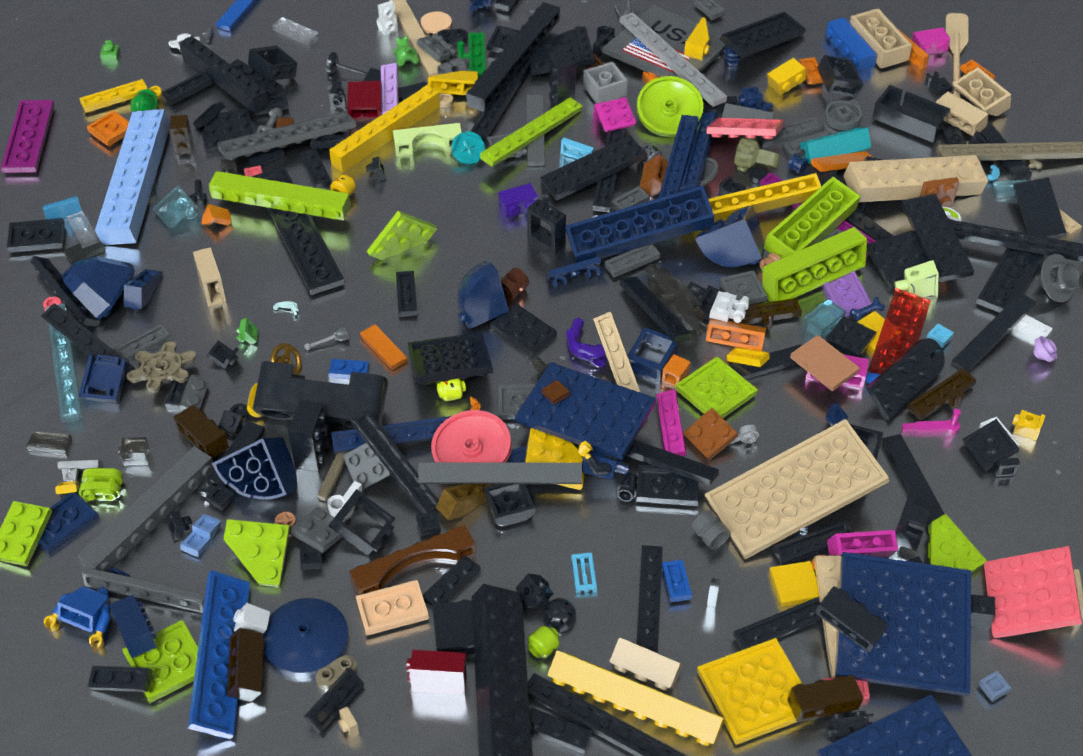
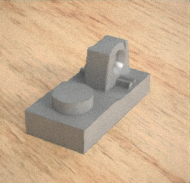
M100 460L58 462V469L62 471L64 482L77 481L79 471L89 468H103V462Z

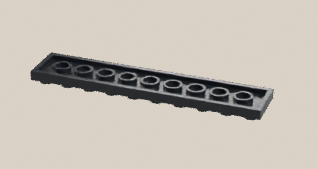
M285 166L252 176L294 184ZM267 208L310 295L345 284L344 277L311 215Z

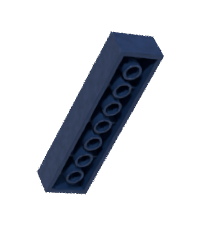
M700 186L569 224L565 227L575 262L578 263L598 256L600 259L712 227L714 226V214L704 186Z

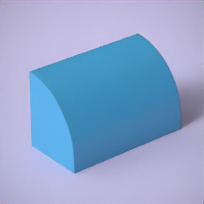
M77 196L42 206L46 219L63 218L65 221L83 215Z

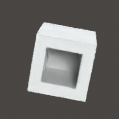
M246 603L234 615V631L240 627L264 633L267 630L270 611Z

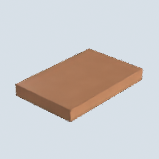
M819 335L792 352L790 357L831 391L844 384L859 373L860 370L856 364Z

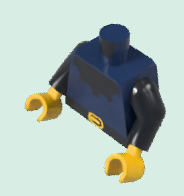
M583 441L579 445V454L584 457L582 473L607 479H613L616 472L624 475L628 474L630 463L592 450V446L587 441Z

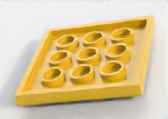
M776 638L697 667V672L720 716L725 717L724 724L736 745L796 722L787 698L791 688L802 684Z

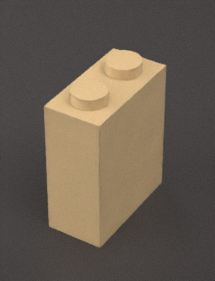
M211 247L194 251L193 256L208 307L226 303L221 276Z

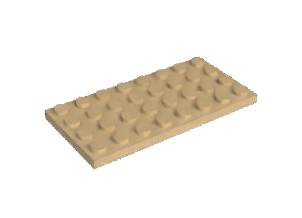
M845 419L704 495L720 522L730 530V537L744 559H747L890 481L888 475Z

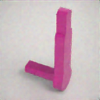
M954 409L951 419L947 421L903 423L902 431L916 433L948 432L956 434L960 429L958 420L961 411Z

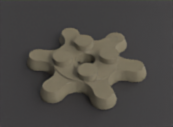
M168 341L163 344L162 349L157 353L138 352L135 355V359L142 365L138 369L128 372L126 377L131 383L147 380V390L151 393H156L164 382L175 380L179 383L186 382L189 374L188 371L182 368L196 360L195 351L176 353V343Z

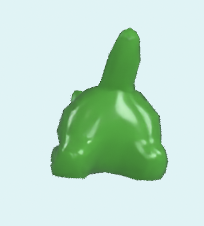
M408 36L402 39L397 37V47L393 49L397 57V65L403 67L406 62L418 64L420 62L418 53L415 48L409 45Z

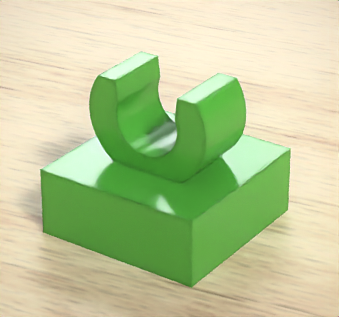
M105 40L106 45L102 46L100 53L101 60H117L120 52L119 45H113L112 40Z
M242 319L240 327L236 330L239 333L236 339L241 343L245 340L250 344L256 343L258 327L249 319Z

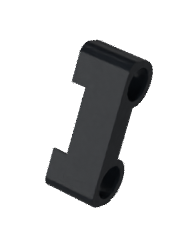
M263 361L261 363L253 410L257 414L278 420H292L299 400L323 403L324 412L327 413L326 421L338 422L344 426L354 428L350 422L368 409L381 426L388 388L386 377L351 371L348 385L307 380L303 375L292 374L293 364Z

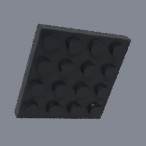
M482 332L408 342L416 384L426 385L430 382H446L450 379H466L470 376H486L493 373V366Z

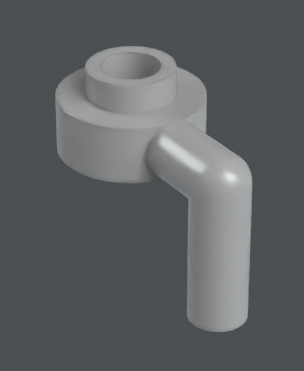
M743 426L738 431V437L730 444L738 441L745 443L755 442L759 437L757 426Z

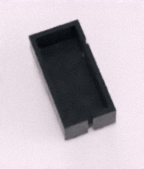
M889 85L875 102L872 118L927 141L934 142L942 129L947 125L951 108L907 91L901 106L903 90Z

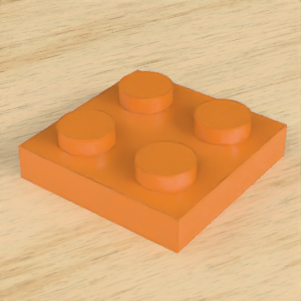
M112 110L86 127L89 133L109 147L125 137L129 121Z

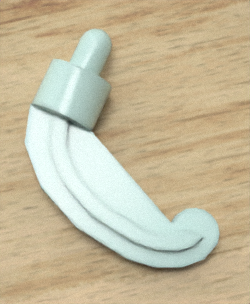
M291 301L279 302L273 306L274 310L289 308L294 315H297L299 312L298 305Z

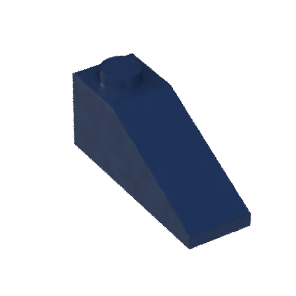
M145 269L124 285V306L131 307L133 310H140L146 306L163 275V271Z

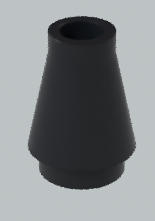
M628 473L616 490L618 498L624 502H629L636 497L638 477L635 473Z

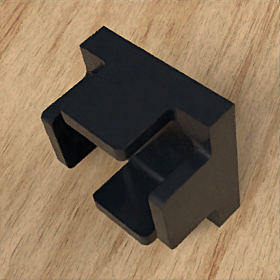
M908 494L895 532L898 551L901 546L917 551L923 531L910 527L908 524L912 523L925 527L931 510L928 506L916 503L917 496Z

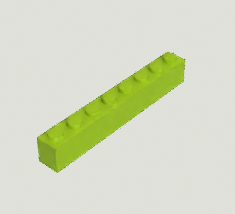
M219 171L215 172L209 183L211 198L343 221L351 206L349 193Z

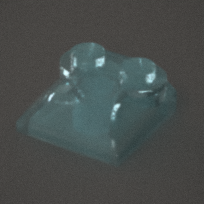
M179 185L152 208L170 229L185 219L195 218L199 213V207Z

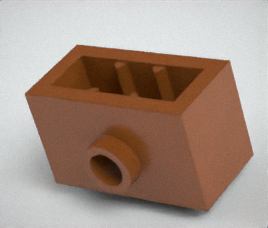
M660 154L644 163L640 187L651 197L660 192L668 161Z

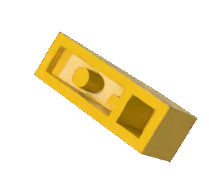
M704 17L701 18L686 40L684 50L685 56L703 60L710 51L706 18Z
M456 71L428 76V85L441 94L466 95L467 91L478 80V72Z

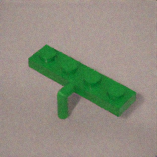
M469 33V52L464 53V42L459 41L457 42L458 57L469 59V71L478 72L479 79L486 70L484 33Z

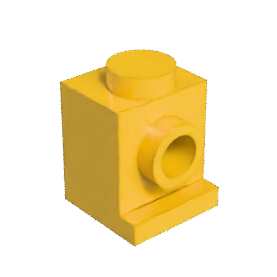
M1021 410L1020 415L1016 414L1012 425H1015L1013 433L1036 441L1046 415L1042 414L1039 416Z

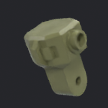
M745 137V139L742 138L739 141L734 164L737 168L736 171L740 173H746L757 166L777 170L781 155L759 149L755 138Z

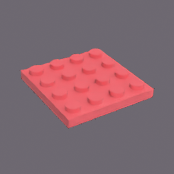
M717 118L707 126V134H712V137H722V134H729V137L732 138L739 137V135H746V138H756V135H759L765 139H772L784 127L785 120Z
M1069 546L996 559L984 563L987 594L990 597H995L996 615L991 625L994 639L1083 624Z

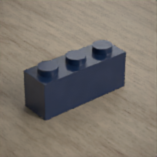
M130 595L109 605L131 658L156 648L153 639L157 638L153 626H150L152 624L147 613H145L146 611L141 601L137 602L134 595Z

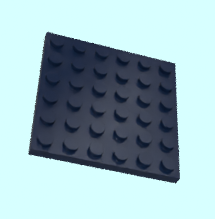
M842 552L839 589L844 590L855 602L863 604L871 614L882 618L889 627L870 653L837 630L835 677L854 675L855 679L859 681L969 696L971 676V570Z

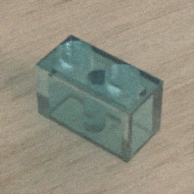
M828 299L823 304H819L811 314L808 313L804 317L802 331L812 338L819 335L825 339L840 319L845 316L846 311Z

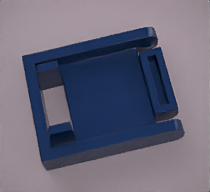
M90 354L79 397L83 400L119 404L128 367V359L122 358L121 361L120 357L97 355L96 358L95 355ZM93 390L107 391V396L93 394Z

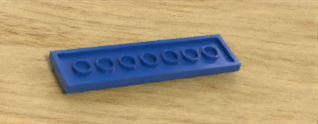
M213 570L207 575L188 728L230 739L234 735L237 699L227 697L229 639L235 632L233 618L236 611L248 603L250 582Z

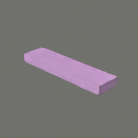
M397 63L381 65L382 115L399 104Z

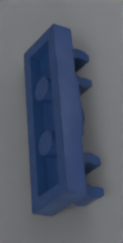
M598 256L550 270L545 276L547 281L553 280L552 286L554 288L558 287L557 280H561L563 286L567 284L565 277H577L584 270H586L587 278H591V270L595 271L596 276H599L600 269L597 266L601 263V260Z

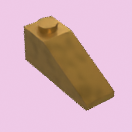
M461 484L445 488L436 508L448 520L463 517L487 501L484 487L494 484Z

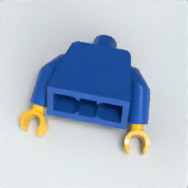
M81 587L74 592L62 595L52 611L54 614L44 619V625L47 628L50 627L55 632L60 627V623L57 620L59 619L90 633L97 631L96 634L89 638V643L93 648L94 643L99 641L98 649L101 650L104 647L102 635L106 633L111 617L108 591L103 587H100L97 591L88 587Z

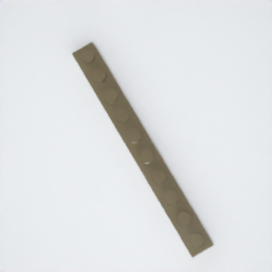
M1083 142L937 145L936 152L938 157L977 155L979 161L1083 158Z

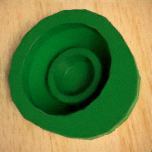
M149 89L139 91L130 102L132 112L156 110L158 106L155 93Z

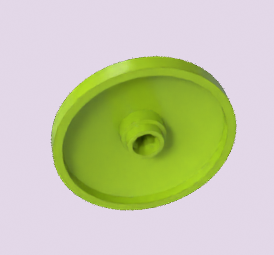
M663 76L651 80L642 88L637 100V114L642 124L649 131L663 137H676L682 115L698 116L699 123L703 113V99L698 89L689 81L675 76Z

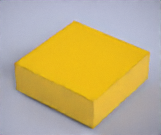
M78 480L59 482L55 487L56 494L77 492L80 489V482Z

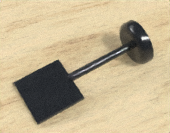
M336 52L330 53L325 68L327 74H333L338 67L365 76L363 81H381V70L371 67L367 73L338 63L339 55Z

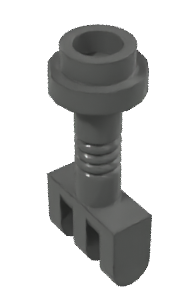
M276 107L271 109L269 112L270 120L267 125H260L256 133L275 129L273 126L277 118H282L283 116L282 110Z

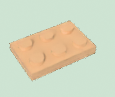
M418 580L355 596L366 636L429 619Z

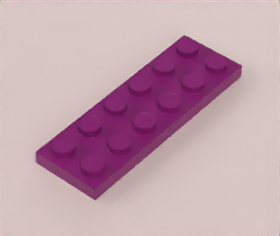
M20 100L1 165L2 173L37 172L54 109L53 100Z

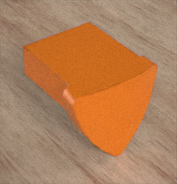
M208 204L201 224L210 225L215 222L229 226L232 222L229 210Z

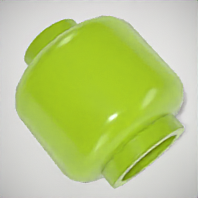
M540 626L528 637L527 647L531 654L536 658L549 657L560 646L559 633L553 627Z

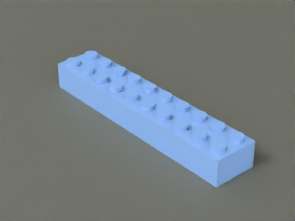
M164 109L132 112L95 229L103 245L137 242L169 132L170 121Z

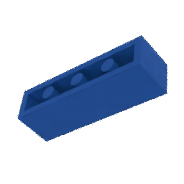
M844 17L827 23L825 31L827 38L832 41L846 59L853 61L857 72L875 66L877 54Z

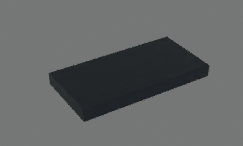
M1049 177L1013 184L1027 234L1049 238L1066 236V229Z

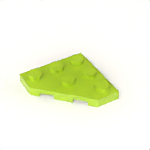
M397 211L369 247L367 253L381 260L428 242L437 230V227L432 223Z
M947 514L932 521L928 526V533H930L928 558H930L931 565L971 570V573L984 566L987 560Z
M227 519L223 539L228 547L234 552L259 586L280 588L290 531L289 525Z

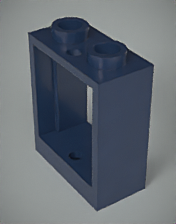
M644 327L627 355L634 374L660 383L663 368L671 357L677 354L679 342H673L668 335ZM644 343L667 350L660 364L637 356Z

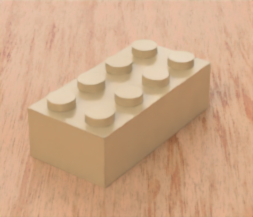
M879 8L851 16V26L877 54L875 62L880 68L909 60L912 44Z

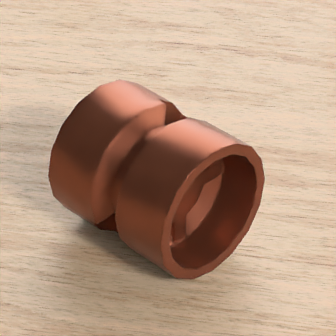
M512 268L500 279L506 301H512L529 285L527 275L519 268Z

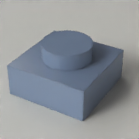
M998 671L986 676L978 683L979 687L992 702L1011 690V686Z

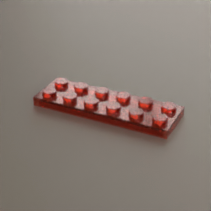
M898 288L895 289L867 371L881 374L919 340L931 300Z

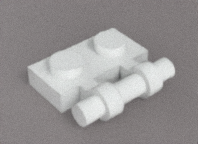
M719 291L709 318L728 322V319L731 318L734 319V322L740 323L744 319L745 311L749 307V298L743 296L742 299L736 300L737 295Z

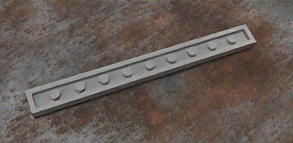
M632 12L620 17L619 22L678 76L693 84L710 105L714 107L726 102L727 96L637 15Z

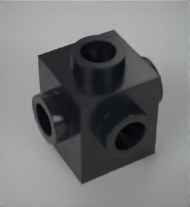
M528 573L515 587L517 592L522 593V602L527 607L542 608L554 594L549 587L548 581L537 574Z

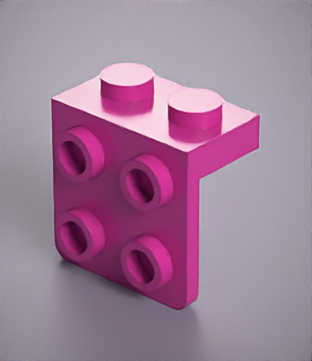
M626 97L594 104V121L600 120L606 132L631 127L636 123Z

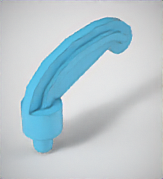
M991 165L990 169H993L992 174H986L988 181L998 179L1000 174L998 167Z

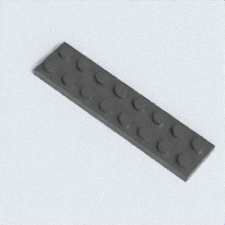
M344 111L218 142L217 146L226 160H235L239 156H251L255 152H267L271 148H283L287 144H299L303 140H315L319 136H331L339 131L347 132L351 128H355L356 123Z

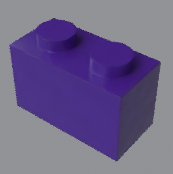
M531 183L498 192V205L505 218L526 213L527 208L538 200V195Z

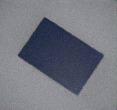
M72 492L50 507L52 514L38 545L48 554H51L99 518L98 513L77 493Z

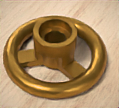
M288 343L277 345L271 353L270 362L292 364L290 358L292 352L296 359V368L293 367L292 374L299 375L302 368V359L298 350ZM285 349L284 355L277 356L280 350Z

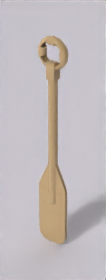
M950 13L946 16V33L951 39L949 49L953 53V82L960 79V54L968 44V16L962 13ZM953 87V95L960 98V92Z

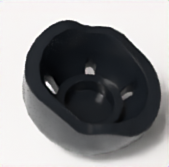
M555 598L548 602L544 608L543 622L545 626L553 627L557 632L571 629L576 622L577 614L575 607L567 599Z

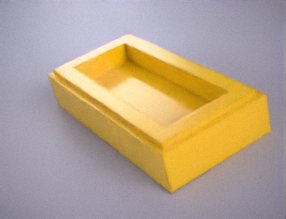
M735 347L726 355L729 362L761 367L770 359L768 352Z

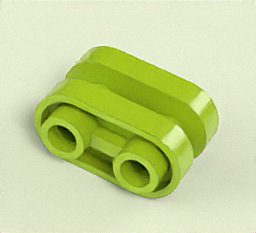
M114 468L86 469L83 471V483L80 485L79 495L87 501H113L118 499L121 493L120 485L123 482L124 474Z

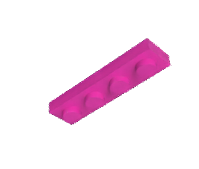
M675 389L658 393L656 395L665 450L685 456L687 452L677 393Z

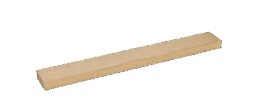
M392 0L395 4L396 18L406 36H408L412 47L416 49L418 58L427 75H438L437 66L441 63L437 62L416 44L419 38L426 36L406 0Z

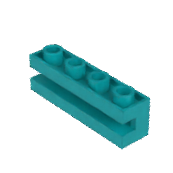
M858 127L800 142V147L805 149V155L802 158L807 159L811 165L813 158L865 151V149L871 148L868 127Z

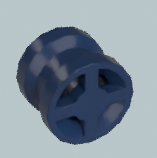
M793 154L788 162L787 169L795 170L797 174L801 175L807 167L808 160L805 158L801 159L799 155Z

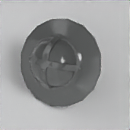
M1052 254L1043 262L1041 275L1038 279L1043 290L1046 291L1051 299L1055 302L1063 303L1069 300L1073 295L1074 289L1078 288L1080 272L1073 263L1068 262L1062 255Z

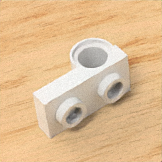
M391 0L379 4L378 28L383 35L397 31L398 26L394 2Z
M354 481L344 496H331L327 502L329 514L335 517L356 489L363 494L362 484ZM355 505L352 507V509L349 511V513L346 515L342 522H345L346 519H349L351 517L353 509L356 507Z

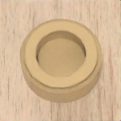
M451 94L439 95L441 108H449L453 105V96Z

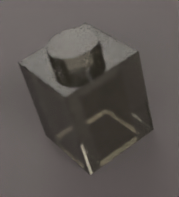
M122 438L121 446H118V457L122 458L124 466L148 465L150 448L147 438Z

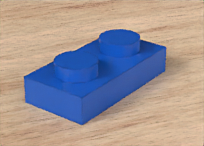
M331 359L328 372L329 378L350 380L351 371L368 373L369 361Z
M683 560L662 562V570L670 602L690 600L692 593Z

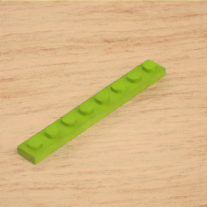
M571 97L481 152L480 158L491 167L495 166L582 111V105Z

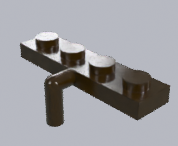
M797 298L749 305L745 311V317L740 323L754 324L763 322L765 328L770 330L774 320L800 317L802 310ZM729 318L728 321L734 322V319Z
M962 368L909 403L907 409L921 421L946 404L953 409H959L964 396L963 392L974 386L976 379Z

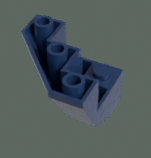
M95 256L75 262L62 274V278L71 292L100 320L102 317L105 318L110 314L111 308L123 293L124 285L133 277L135 269L131 263Z

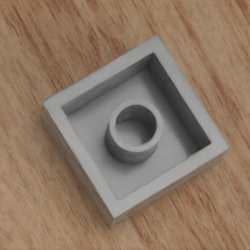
M614 62L584 70L583 86L596 104L627 96L628 80Z

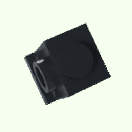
M729 175L720 184L718 196L746 190V186L733 180L732 176Z

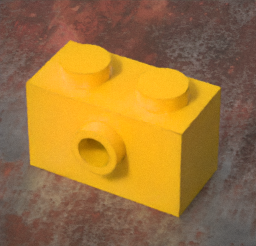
M792 58L767 73L768 85L776 93L782 95L806 80V69L796 59Z

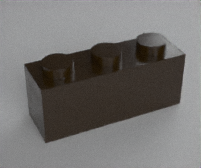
M191 405L173 417L178 431L196 448L210 457L214 458L229 448L227 441L229 437L224 429L220 430L213 419L209 420L202 409L198 410L194 405Z
M239 627L230 636L227 697L252 702L262 693L264 687L262 682L264 662L262 660L265 649L263 633Z
M842 675L831 680H818L811 684L795 685L791 688L787 701L796 722H802L859 710L864 697L854 675L846 677Z

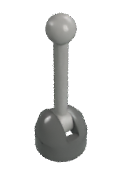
M344 325L338 327L334 331L333 336L311 344L306 343L304 348L305 350H310L316 345L333 339L340 342L349 340L347 330Z

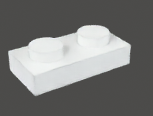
M1026 315L1012 329L1035 340L1040 336H1044L1047 339L1053 328Z

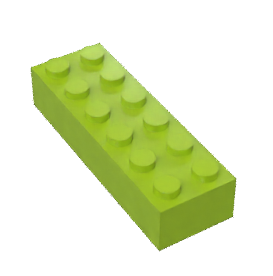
M832 177L767 235L764 249L770 253H776L782 259L819 243L856 210L861 196Z
M853 227L764 266L762 287L767 294V300L773 302L793 299L824 285L826 282L829 283L852 271L865 267L867 238Z

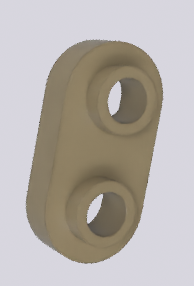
M345 655L334 660L326 667L319 669L315 676L318 687L322 690H328L347 668H352L357 673L356 660L351 656ZM326 674L330 675V676L327 677V678H324V677H323V676L326 675Z

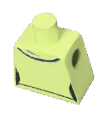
M934 261L906 269L904 271V280L894 282L896 292L906 291L908 298L911 300L938 297L939 273Z

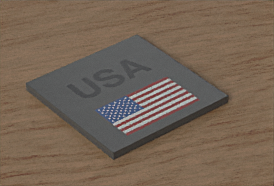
M652 5L639 16L644 23L699 72H702L725 50V43L720 40L723 33L707 27L709 35L708 45L710 46L709 54L705 55L703 60L685 56V42L698 23L655 5ZM627 28L602 48V53L648 73H653L657 77L675 76L681 78Z

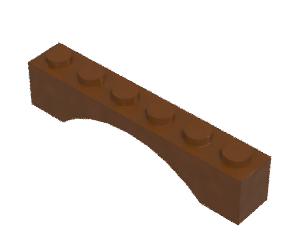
M466 525L455 527L446 533L435 535L431 539L417 542L408 548L397 550L393 554L355 567L349 571L350 580L357 596L381 590L395 575L412 565L435 560L457 563L464 555L468 558L476 555V543Z

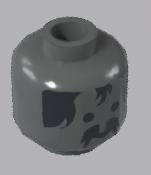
M644 143L640 146L647 155L646 159L640 161L643 165L659 154L662 156V151L653 143Z

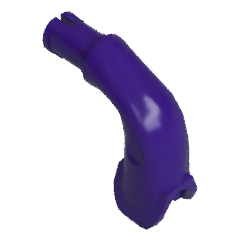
M575 318L570 329L566 332L570 352L574 357L582 361L589 362L595 367L604 368L607 363V357L605 356L606 353L603 345L596 344L595 346L579 342L584 321L580 318Z

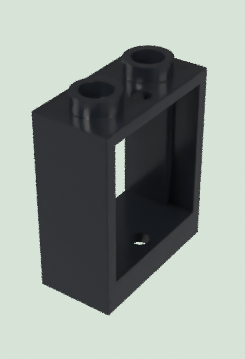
M279 46L249 49L248 64L267 81L296 77L298 62Z
M829 55L823 56L817 69L829 93L856 97L863 87V83L853 61ZM835 73L842 74L843 77L836 76Z
M538 199L527 208V239L555 255L566 246V214ZM541 220L551 225V231L541 226Z
M356 489L328 527L368 556L372 550L377 552L383 544L381 538L384 535L388 537L394 529L392 523L396 518ZM354 505L383 526L371 543L342 522Z

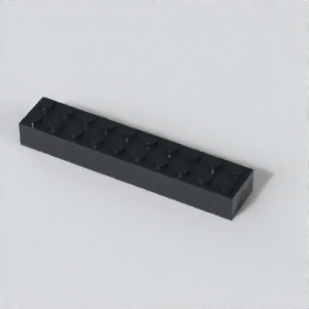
M483 583L472 596L479 756H533L522 593Z

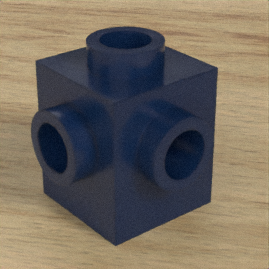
M758 87L742 88L741 95L738 96L739 105L760 110L761 103H763V94L759 92Z

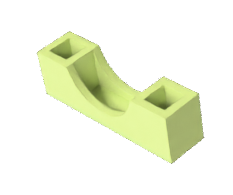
M460 123L393 130L396 156L413 155L414 151L424 144H437L446 151L451 150V144L455 136L462 133Z

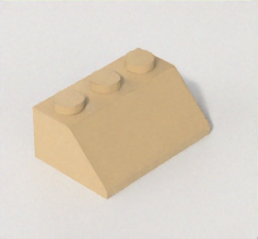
M979 67L952 83V86L974 105L990 115L998 116L1010 108L1011 94Z

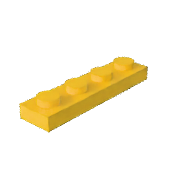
M143 79L79 99L85 113L133 99L139 91L148 88Z

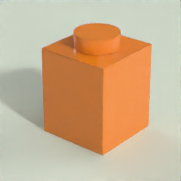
M673 355L663 368L662 382L675 387L678 382L689 376L691 362L685 358Z

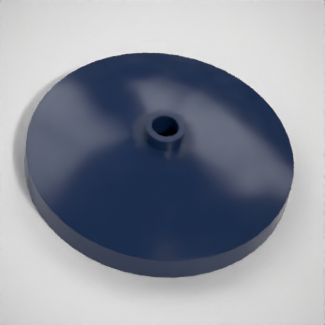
M316 598L296 599L280 606L269 616L267 630L263 633V642L265 643L264 655L267 661L277 671L292 677L315 676L319 669L326 667L344 655L349 641L347 622L341 611L333 604Z

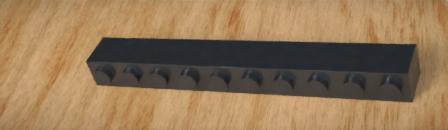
M543 2L536 8L534 14L521 26L519 32L513 36V39L506 44L504 50L499 52L498 57L491 62L488 69L475 81L473 87L467 91L468 107L482 112L489 108L560 21V7Z

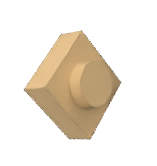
M348 707L339 710L341 719L338 723L343 733L348 732L351 739L358 736V724Z

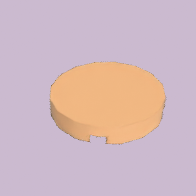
M443 12L427 13L421 18L420 22L422 30L427 34H437L443 29L450 30V27H452L451 17Z

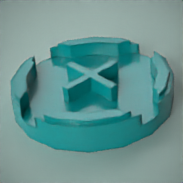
M465 131L455 136L451 144L453 157L462 165L476 164L481 160L480 153L485 150L482 138L470 131Z

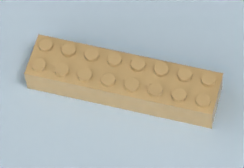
M977 155L850 162L843 176L847 186L861 196L859 202L904 200L920 197L923 182L957 177L959 185L956 196L981 195L988 183Z

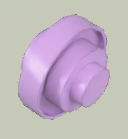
M1040 336L1034 340L1035 350H1033V353L1039 360L1042 359L1051 363L1057 359V347L1051 339Z

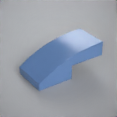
M203 514L192 525V533L180 544L181 550L199 557L216 535L221 526V521Z

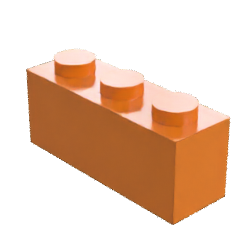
M711 318L708 324L706 341L762 351L766 328Z

